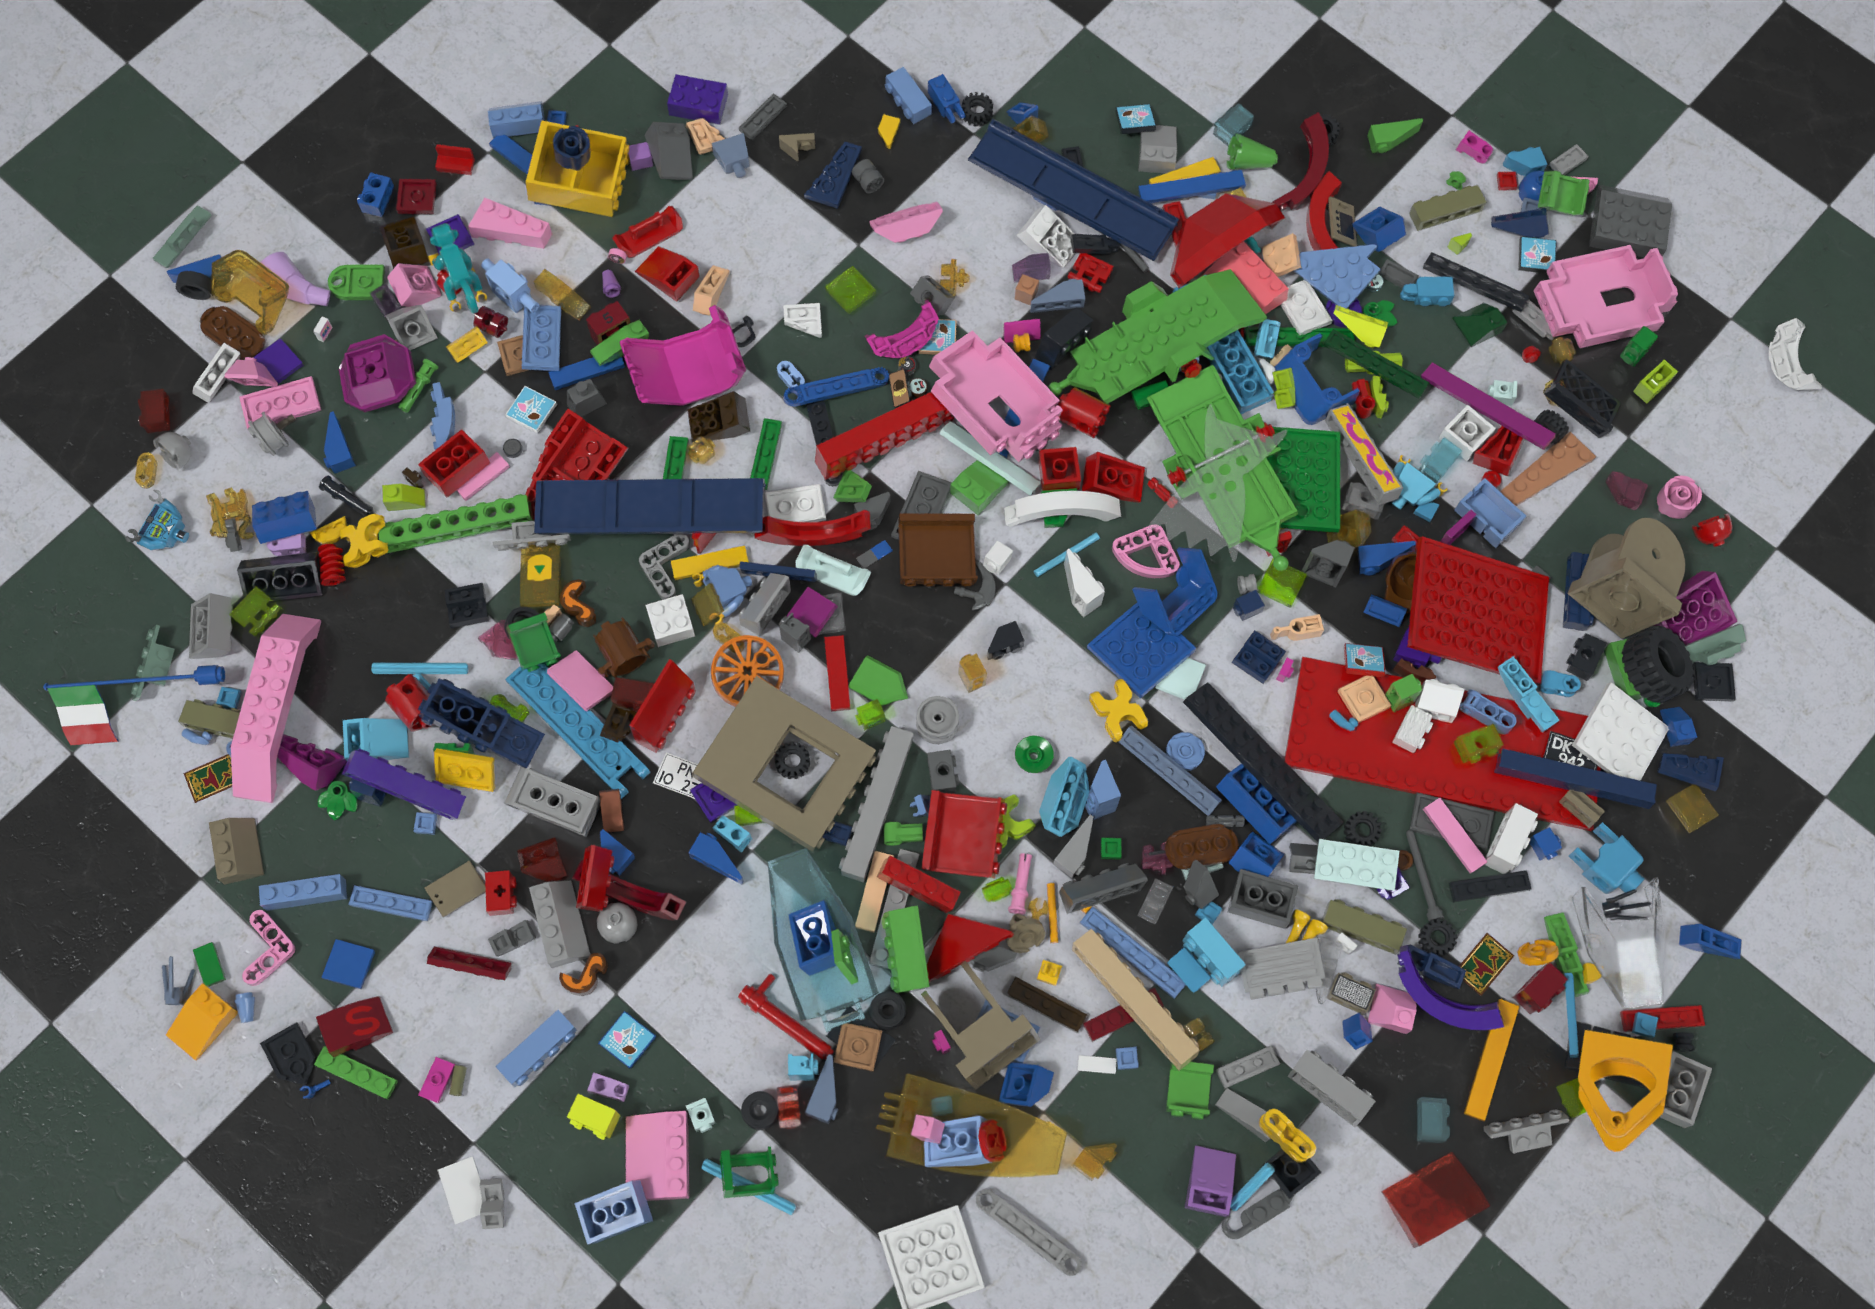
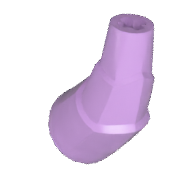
M275 252L260 262L257 268L258 274L284 300L290 299L303 304L328 306L331 291L316 287L305 280V277L285 252Z

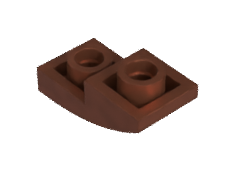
M1402 658L1393 669L1403 677L1413 674L1415 679L1417 678L1423 682L1429 679H1436L1437 677L1430 668L1421 665L1416 670L1412 663L1404 661Z
M620 789L600 791L604 830L606 832L624 831Z

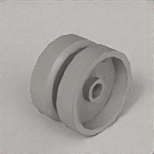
M933 696L924 700L919 706L916 716V727L922 739L931 744L939 745L947 743L954 738L959 724L957 706L953 701L943 696Z

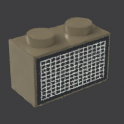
M1342 972L1334 977L1326 999L1364 1015L1369 1009L1376 990L1371 988L1372 985L1369 983L1353 980L1351 975Z

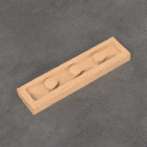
M874 852L855 928L875 933L887 882L877 878V875L884 860L889 856L894 857V855Z

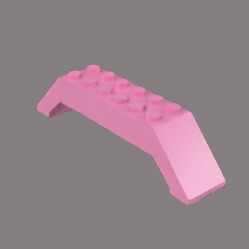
M282 614L261 635L231 744L233 797L273 803L278 785L276 783V759L305 650L314 639H317L321 624L320 619Z

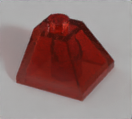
M555 837L517 850L522 873L546 882L557 881L567 875Z

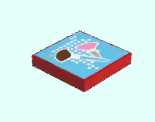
M1344 644L1346 674L1374 677L1385 676L1383 647Z

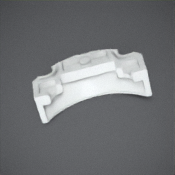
M1795 318L1779 325L1775 330L1777 333L1774 340L1770 342L1769 361L1776 377L1785 385L1796 390L1822 389V385L1816 381L1815 375H1806L1799 363L1798 345L1805 329V324Z

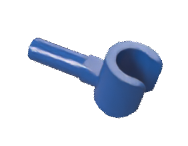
M328 1079L313 1087L303 1086L300 1088V1091L303 1092L308 1089L309 1094L303 1098L311 1099L316 1091L331 1083Z

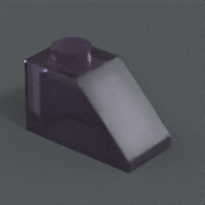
M1049 253L1031 254L1013 264L1014 283L1019 282L1022 274L1037 280H1049L1051 272Z

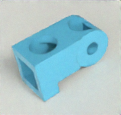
M724 815L713 826L716 833L730 842L741 853L752 840L748 831Z

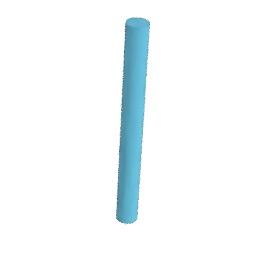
M1094 533L1071 547L1070 550L1072 553H1078L1099 540L1100 537L1097 533ZM1067 551L1034 570V574L1039 577L1065 561Z

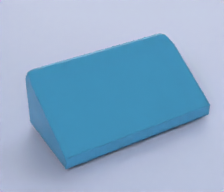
M1186 947L1167 962L1193 993L1198 991L1212 978Z

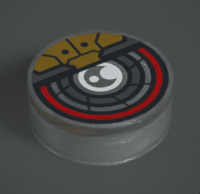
M910 356L902 357L898 361V370L906 369L908 375H911L916 370V361Z

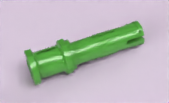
M427 359L422 361V367L419 372L415 373L416 384L413 388L409 389L398 406L402 411L409 412L424 385L430 383V377L438 369V366Z

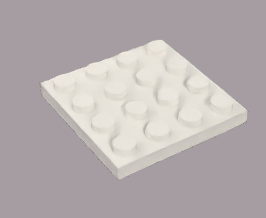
M1610 682L1603 689L1572 746L1607 773L1640 781L1669 729L1666 724Z
M958 1205L878 1232L902 1309H926L985 1288Z

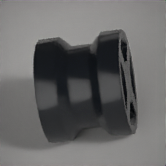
M1673 1033V1039L1675 1040L1674 1051H1695V1047L1692 1044L1694 1039L1693 1033Z

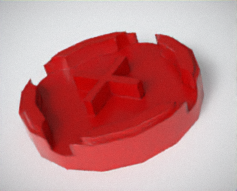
M992 1119L981 1123L978 1138L984 1157L989 1162H998L1004 1158L1003 1151H1006L1007 1144L1004 1130L1001 1126H997L998 1122Z

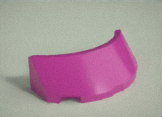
M928 300L924 301L925 304L921 305L922 311L912 325L898 334L878 337L874 333L870 336L868 334L865 335L875 355L901 358L911 355L925 346L933 336L932 334L939 319L931 303Z

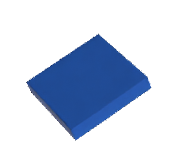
M336 939L321 978L361 990L375 950Z

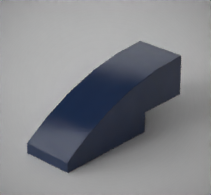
M1411 944L1408 945L1420 975L1444 985L1460 989L1466 970L1432 952L1427 953Z

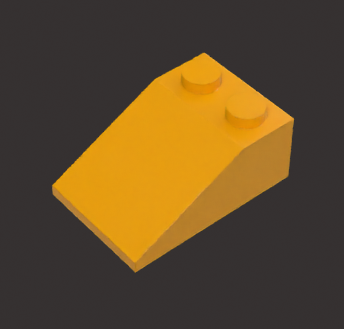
M202 983L188 998L166 1033V1036L197 1061L235 1018L238 1011L211 988Z

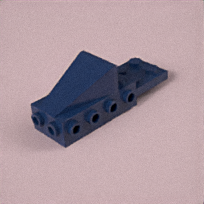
M439 678L437 683L432 682L427 691L430 696L427 701L423 699L418 708L421 711L419 717L422 718V722L430 726L434 724L440 727L439 730L445 734H454L463 743L476 745L475 749L480 752H493L520 767L528 768L545 735L544 733L511 717L504 708L495 707L489 704L488 700L482 697H475L469 690L454 686V683L447 679L442 680Z

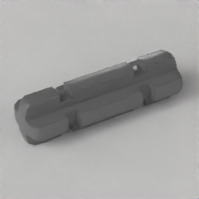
M1208 815L1206 817V826L1222 824L1226 827H1233L1234 825L1236 827H1243L1245 819L1243 815H1236V817H1233V815H1217V817L1215 815Z

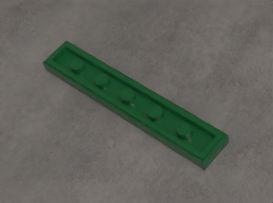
M1334 329L1323 344L1328 349L1380 376V378L1420 399L1429 384L1428 381Z

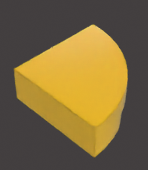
M1591 963L1583 964L1584 984H1591L1601 978L1604 966Z

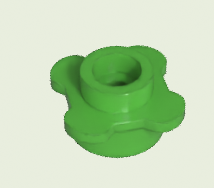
M1459 171L1450 172V178L1446 181L1447 185L1461 190L1463 188L1462 184L1466 181L1464 174Z

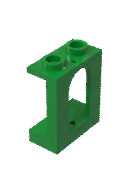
M771 1146L767 1148V1152L730 1155V1150L721 1151L720 1167L724 1198L774 1194L775 1187L778 1186L779 1181L778 1174L774 1173L773 1166H776L775 1153L772 1154ZM758 1165L764 1167L768 1172V1178L764 1183L733 1186L731 1169L733 1167Z

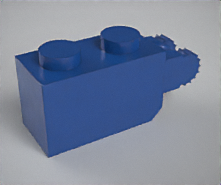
M944 74L928 80V94L942 117L947 116L950 123L956 121L953 114L955 112L961 119L965 118V113L960 106V100Z

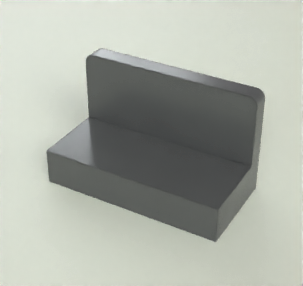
M1290 843L1289 872L1314 874L1318 845Z

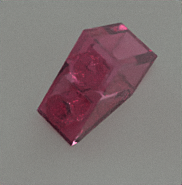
M1614 471L1609 474L1605 481L1617 504L1635 511L1642 503L1648 485L1639 479H1632L1623 473Z

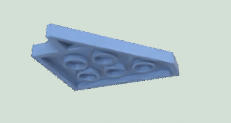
M1373 244L1301 252L1299 254L1301 268L1294 270V272L1332 303L1348 309L1381 269L1368 259L1377 248Z

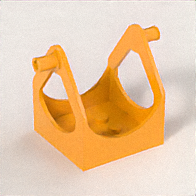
M1585 1030L1578 1074V1082L1580 1084L1579 1100L1605 1147L1613 1152H1621L1664 1112L1673 1045ZM1608 1076H1626L1642 1083L1650 1090V1093L1630 1111L1622 1113L1609 1109L1595 1082Z

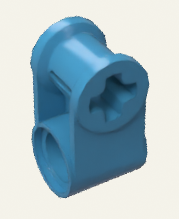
M1546 670L1543 671L1540 691L1546 694L1572 697L1579 690L1581 682L1576 676Z

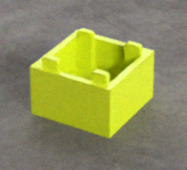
M577 1094L567 1118L571 1120L570 1124L574 1125L575 1128L579 1130L582 1127L593 1131V1134L597 1135L599 1139L604 1140L605 1137L611 1138L621 1115L612 1108Z

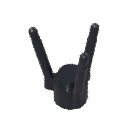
M1633 889L1616 897L1606 899L1607 902L1602 903L1605 918H1610L1611 921H1647V917L1618 914H1621V910L1650 906L1651 902L1620 906L1619 902L1616 901L1636 893L1637 890Z

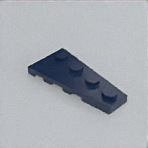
M844 142L833 156L830 164L826 165L823 173L813 182V186L805 192L804 198L838 208L862 147Z

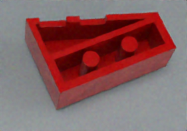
M1501 426L1498 432L1492 438H1489L1480 450L1478 449L1475 452L1473 464L1508 476L1525 439Z

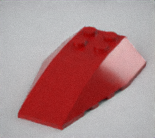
M567 409L545 442L543 454L540 455L536 472L533 473L532 482L525 494L531 501L534 521L537 481L607 480L628 450V447L598 430L570 409Z

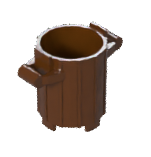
M623 617L621 618L622 621L610 624L609 621L601 625L602 630L597 635H593L596 644L607 661L603 667L598 669V673L603 677L612 674L617 679V676H622L636 670L644 664L647 657L651 658L647 651L655 647V643L650 638L640 643L629 623Z

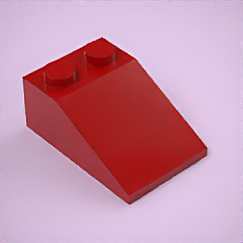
M1096 452L1086 457L1082 491L1106 494L1119 500L1139 503L1142 497L1145 467Z

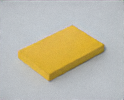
M436 748L434 752L435 781L448 785L490 792L494 791V758Z

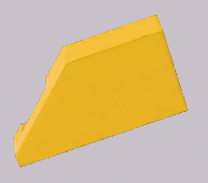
M884 114L878 127V133L886 143V147L890 149L900 125V119Z

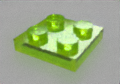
M853 266L825 286V290L848 314L876 294V289Z
M1273 558L1257 592L1291 608L1307 574L1289 565L1285 570L1278 571L1273 566Z

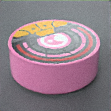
M617 248L610 249L608 258L611 261L619 264L625 263L627 255L624 251Z

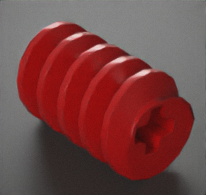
M330 543L320 545L318 547V557L320 559L319 565L321 566L320 572L322 573L320 576L321 584L323 586H335L344 582L346 577L342 575L345 574V570L341 569L344 567V563L340 562L343 560V555H339L343 553V549Z

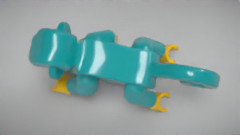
M447 223L433 227V237L430 238V242L432 245L441 247V250L439 251L440 255L436 253L429 255L428 258L431 266L433 265L437 270L445 268L448 273L443 287L448 300L451 301L449 305L450 310L454 312L452 308L454 303L458 304L459 310L461 309V304L456 301L457 296L454 289L462 288L470 312L472 314L478 313L479 310L476 301L480 303L478 296L483 294L486 301L487 295L482 292L483 287L478 274L475 273L471 257L463 249L458 248V245L453 244L458 237V231L452 230ZM471 284H472V287H473L474 291L477 292V294L475 295V297H474V294H473V292H472V290H471V287H470Z

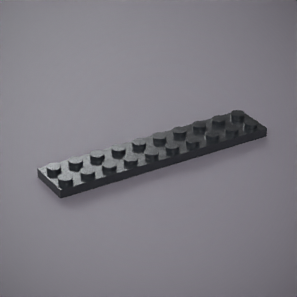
M1208 682L1185 698L1183 703L1317 842L1319 839H1326L1344 823Z

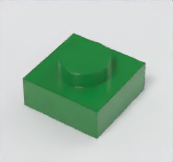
M1101 838V859H1121V838Z

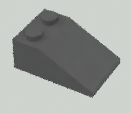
M652 122L645 133V138L660 179L692 180L690 141L684 123Z

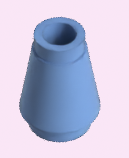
M252 992L235 995L236 1000L234 1002L241 1023L254 1021L255 997H253Z

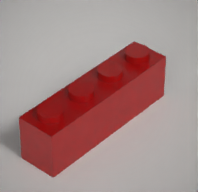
M892 856L884 860L877 875V878L945 913L953 910L961 893Z

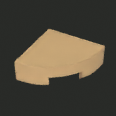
M1288 344L1285 345L1270 361V364L1276 366L1292 348Z

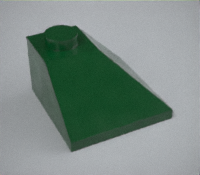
M1486 303L1477 305L1452 318L1471 347L1501 334L1507 325V321L1499 309Z

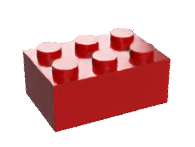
M461 429L418 465L425 477L447 498L490 464V461L484 450Z

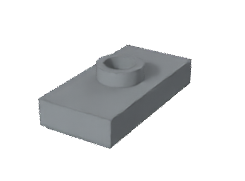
M1576 144L1551 161L1549 166L1554 171L1561 172V175H1565L1586 161L1589 156Z

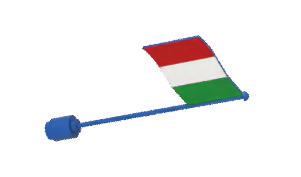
M219 665L198 666L194 674L53 685L45 683L43 688L49 691L53 699L63 732L70 745L119 742L111 728L105 703L96 685L194 678L195 682H198L199 685H213L225 681V669Z

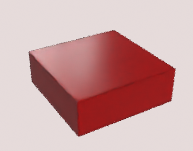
M1498 172V190H1516V172Z

